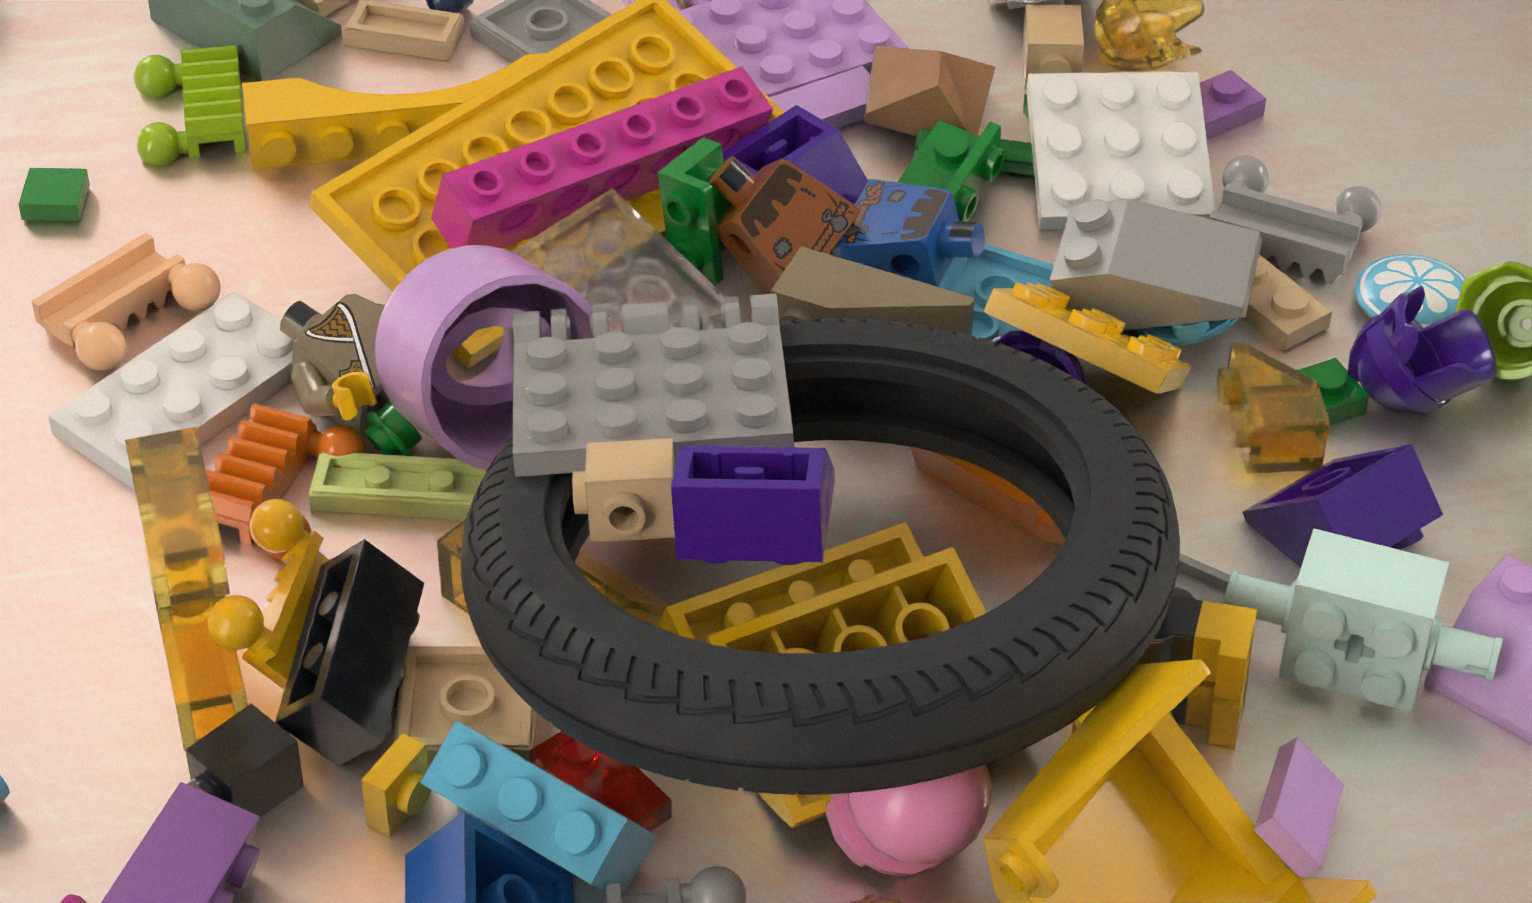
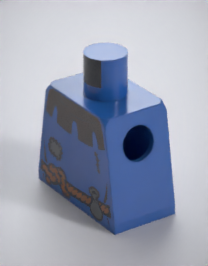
M869 179L855 203V206L861 210L860 214L832 249L833 255L836 257L938 286L953 257L979 258L982 255L985 235L980 222L959 221L953 194L947 189Z

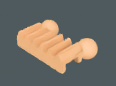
M144 233L31 302L36 323L74 349L78 358L85 366L93 370L105 371L114 368L124 357L126 342L122 332L127 329L129 315H133L141 321L146 317L149 303L158 309L163 308L168 291L173 294L177 303L183 308L190 311L206 310L213 306L219 298L221 284L218 275L207 265L201 263L186 265L185 259L178 254L170 259H166L155 251L154 238L148 233Z

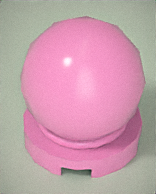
M986 764L954 775L902 787L857 793L830 794V801L826 803V816L834 840L853 863L861 867L867 865L880 873L893 874L897 878H906L931 870L944 860L956 857L978 837L988 815L993 786Z

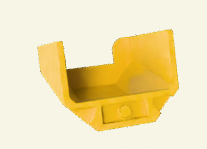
M1202 659L1134 665L1129 674L1095 706L983 837L995 895L1002 903H1370L1377 896L1378 892L1368 880L1302 879L1287 868L1278 855L1255 832L1253 822L1169 713L1210 674L1211 671Z

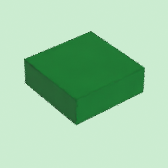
M29 167L18 203L21 220L80 221L90 186L87 169Z

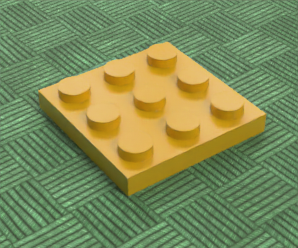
M1016 282L1013 288H994L983 312L1156 394L1181 388L1191 368V365L1178 360L1182 349L1149 334L1147 337L1141 335L1139 338L1129 337L1122 333L1126 325L1125 322L1094 308L1091 311L1083 309L1082 312L1076 309L1072 310L1067 307L1071 297L1039 282L1036 285L1026 282V285Z

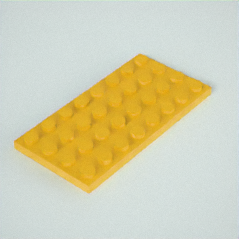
M636 0L312 191L309 207L393 292L404 277L417 265L437 253L451 249L431 219L443 174L737 67L667 0ZM762 92L773 107L769 119L770 122L784 112ZM660 189L502 249L524 258L571 286L582 295L667 240ZM492 326L475 331L466 341L455 348L452 353L469 369L500 349L503 342V327Z

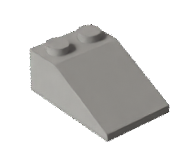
M1132 199L1112 201L1091 200L1080 205L1071 206L1049 281L1052 288L1071 297L1067 304L1068 308L1081 312L1083 309L1091 311L1094 308L1126 323L1123 331L1245 318L1262 238L1260 232Z

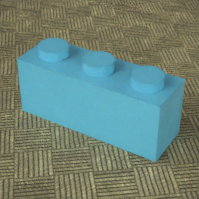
M457 720L420 782L589 884L606 891L607 883H620L621 896H624L658 836Z

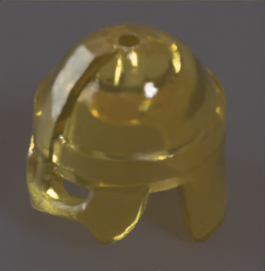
M1103 0L1096 11L1094 21L1095 37L1101 49L1099 55L1102 63L1108 68L1119 71L1139 72L1149 69L1156 70L1173 61L1187 59L1201 53L1202 49L1200 47L1185 44L1175 34L1202 17L1205 10L1203 1Z

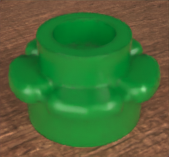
M387 402L376 413L373 411L368 412L367 418L372 425L364 433L372 444L384 455H396L400 452L401 456H412L410 450L422 440L415 427L390 402Z

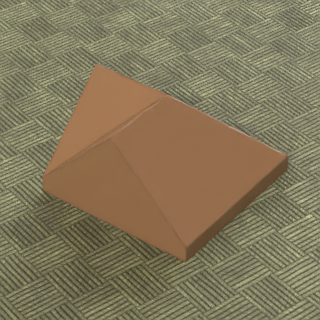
M876 46L872 60L864 122L917 137L919 130H932L937 121L941 120L978 135L995 66L943 51Z

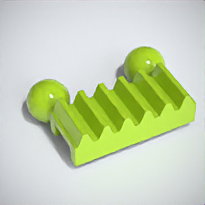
M236 45L180 50L182 63L174 64L170 59L162 55H149L137 63L133 72V80L138 91L148 97H162L173 92L176 86H183L185 131L177 132L169 124L154 122L146 125L139 132L136 139V150L143 162L152 166H165L176 161L180 154H189V158L200 157V143L234 140L236 154L247 153L241 75Z

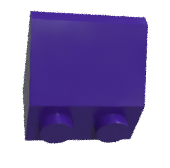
M1412 444L1333 459L1242 512L1246 523L1300 568L1313 529L1401 550L1420 541L1424 537L1421 528L1443 516Z

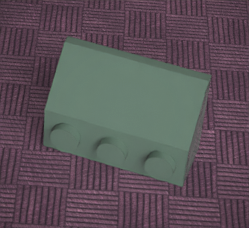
M148 0L150 16L153 21L196 46L209 48L236 45L240 71L256 81L271 79L342 35L341 25L297 0Z

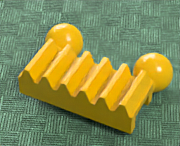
M270 499L261 503L254 510L249 524L251 536L259 547L275 553L288 551L282 559L286 566L274 578L278 585L266 597L270 604L261 611L257 603L246 596H226L212 607L208 616V629L214 641L226 649L242 650L248 648L243 653L242 659L285 690L320 567L329 559L319 552L324 537L316 531H312L309 534L304 530L303 517L298 508L291 502L283 499Z

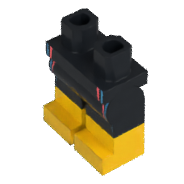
M1172 596L1160 629L1135 665L1202 659L1211 671L1210 674L1171 713L1177 723L1209 729L1208 744L1235 749L1246 700L1257 609Z

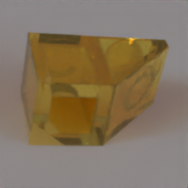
M1231 342L1228 366L1218 370L1217 393L1220 405H1229L1228 433L1230 445L1232 448H1240L1247 474L1314 471L1323 465L1330 422L1318 382L1245 342Z

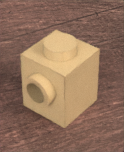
M673 438L587 443L585 471H573L572 485L575 514H588L591 542L675 538L671 484L675 470Z

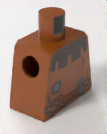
M731 156L715 171L709 180V184L732 204L717 223L718 238L763 294H771V289L801 246L829 254L861 212L853 203L791 162L783 159L762 167L753 175L734 156Z

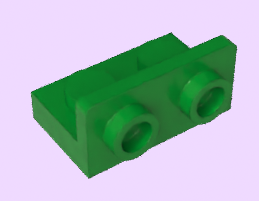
M938 120L898 180V183L947 189L953 194L959 221L968 222L976 209L979 190L986 180L993 182L1003 166L1006 151L1000 148L1001 126L990 121L981 136H977Z
M703 137L657 173L671 270L715 287L723 280L720 252L726 248L718 238L717 223L729 209V202L709 184L712 175L724 163L722 144Z

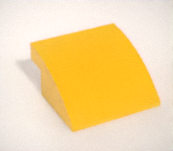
M903 522L825 550L823 563L803 562L796 565H782L667 606L658 627L686 638L740 650L773 653H828L883 647L924 638L957 627L984 615L986 611L954 547L923 557L907 522ZM797 792L794 795L758 793L791 828L825 816L826 803L830 801V794L799 795Z

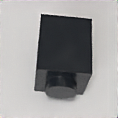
M252 703L185 749L191 780L187 785L260 816V818L304 786L297 740Z

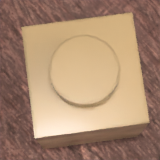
M1026 4L1022 44L1024 87L1026 88L1028 74L1081 73L1084 52L1081 5Z

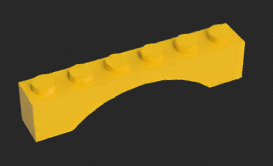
M546 53L524 55L507 67L475 81L451 88L421 93L384 95L350 92L322 86L300 77L242 83L252 170L372 157Z

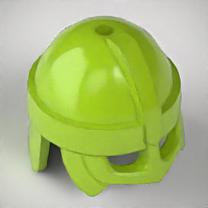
M1507 261L1467 277L1459 294L1456 313L1462 310H1470L1481 321L1495 352L1497 362L1495 377L1511 380L1532 377V325L1527 330L1522 325L1525 319H1530L1532 323V268L1522 263Z

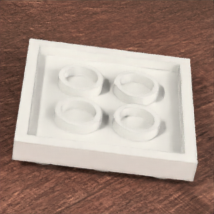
M1198 71L1028 74L1026 89L1039 230L1065 229L1071 206L1080 205L1091 200L1112 201L1132 199L1209 219L1211 212L1215 211Z

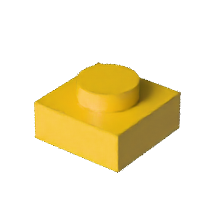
M402 733L361 779L367 826L390 837L409 815H416L424 807L431 793V789L420 783L428 770L425 743Z

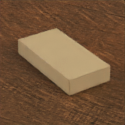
M360 0L343 29L344 46L449 62L465 31L464 15L379 1Z

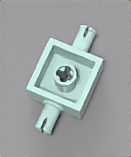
M1313 529L1298 578L1293 581L1292 586L1253 577L1233 570L1223 602L1228 605L1257 609L1256 619L1281 625V633H1285L1286 638L1279 678L1409 712L1413 710L1423 670L1429 671L1431 664L1486 678L1485 680L1492 682L1503 638L1500 637L1493 638L1442 625L1443 618L1438 617L1437 612L1449 562L1318 529Z

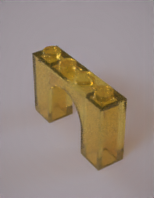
M196 427L125 440L160 635L184 751L248 706L237 651L226 649L217 644L208 629V616L212 607L220 599L224 598L225 595H230L222 541Z

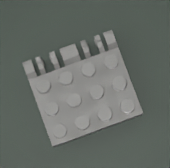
M776 293L750 295L751 322L741 323L738 296L724 297V304L721 307L723 329L702 330V311L698 306L697 299L682 300L684 327L670 329L668 301L622 305L623 333L609 332L607 306L592 307V315L589 317L592 338L570 340L571 324L570 318L566 314V309L551 310L552 337H542L540 311L514 312L513 462L515 477L585 471L587 443L673 438L675 465L680 446L794 447Z

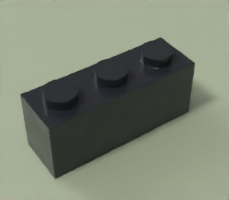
M363 539L321 565L275 721L285 731L336 766H340L366 751H374L385 741L392 727L390 715L397 688L406 673L404 661L411 635L419 623L420 615L417 611L425 584L366 539Z

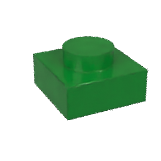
M1337 358L1283 374L1280 393L1312 431L1366 414L1369 395L1354 378L1349 376L1348 371Z

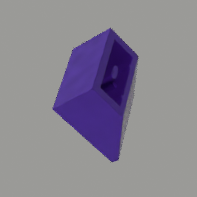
M798 105L790 108L722 152L724 162L731 156H734L753 175L762 167L779 159L787 160L854 205L868 181L839 129Z
M680 446L671 484L676 559L702 560L712 564H721L729 561H771L782 565H796L803 562L823 563L835 483V469L826 448Z

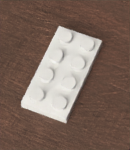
M234 291L48 415L51 433L122 483L137 491L249 413L253 403L260 405L292 382L291 370L295 340L280 331L281 319Z

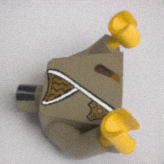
M347 294L323 315L302 301L295 302L285 312L280 323V331L295 340L293 345L291 381L302 408L307 415L312 417L330 416L339 425L352 427L363 437L365 435L364 432L372 425L367 418L368 412L373 411L376 413L387 402H390L379 381L375 363L376 331L385 304L374 303L357 294Z

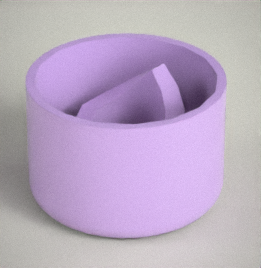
M467 245L442 251L426 259L409 272L395 288L383 309L375 339V363L379 381L391 404L412 425L461 461L473 467L487 470L502 447L513 435V313L540 311L542 337H552L551 310L566 309V314L570 318L571 324L570 340L592 338L589 317L592 315V306L571 286L524 258L502 248L486 245ZM492 326L503 327V342L498 355L484 372L464 381L453 379L447 373L446 360L450 353L466 341L475 331Z

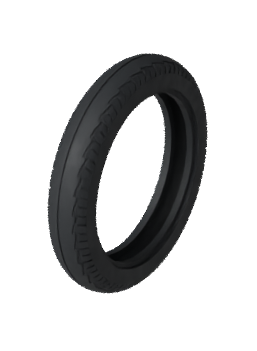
M824 318L816 320L800 319L792 320L791 322L788 320L779 321L794 442L820 440L866 441L920 448L949 455L984 468L1012 483L1031 497L1051 517L1061 531L1065 542L1049 566L1030 585L1008 601L982 616L957 627L912 641L863 650L828 653H773L740 650L686 638L653 626L624 611L604 597L586 580L574 564L581 547L590 535L588 514H575L573 473L515 477L513 435L488 467L467 513L461 552V580L471 622L480 644L491 663L512 689L541 717L580 743L592 746V749L631 766L638 765L637 768L682 781L689 779L691 783L738 791L740 787L746 792L794 795L797 792L799 795L857 793L927 782L989 764L1019 752L1060 731L1105 698L1129 674L1149 647L1168 611L1176 583L1180 556L1179 525L1172 491L1167 478L1140 433L1103 396L1062 370L1001 343L998 344L981 337L976 340L974 335L958 331L956 333L952 332V330L938 327L932 330L927 325L914 323L910 325L906 322L888 321V324H885L884 320L873 319L862 321L860 319L841 318L838 321L836 318Z

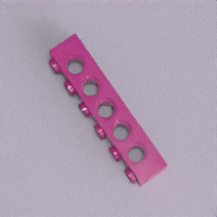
M743 66L443 174L431 219L450 248L467 245H486L504 248L660 189L657 172L704 137L722 144L723 152L767 124L773 107Z

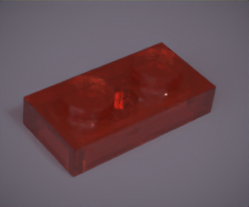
M563 731L530 750V762L649 831L672 818V800L637 766L628 765L592 749V746L580 743Z

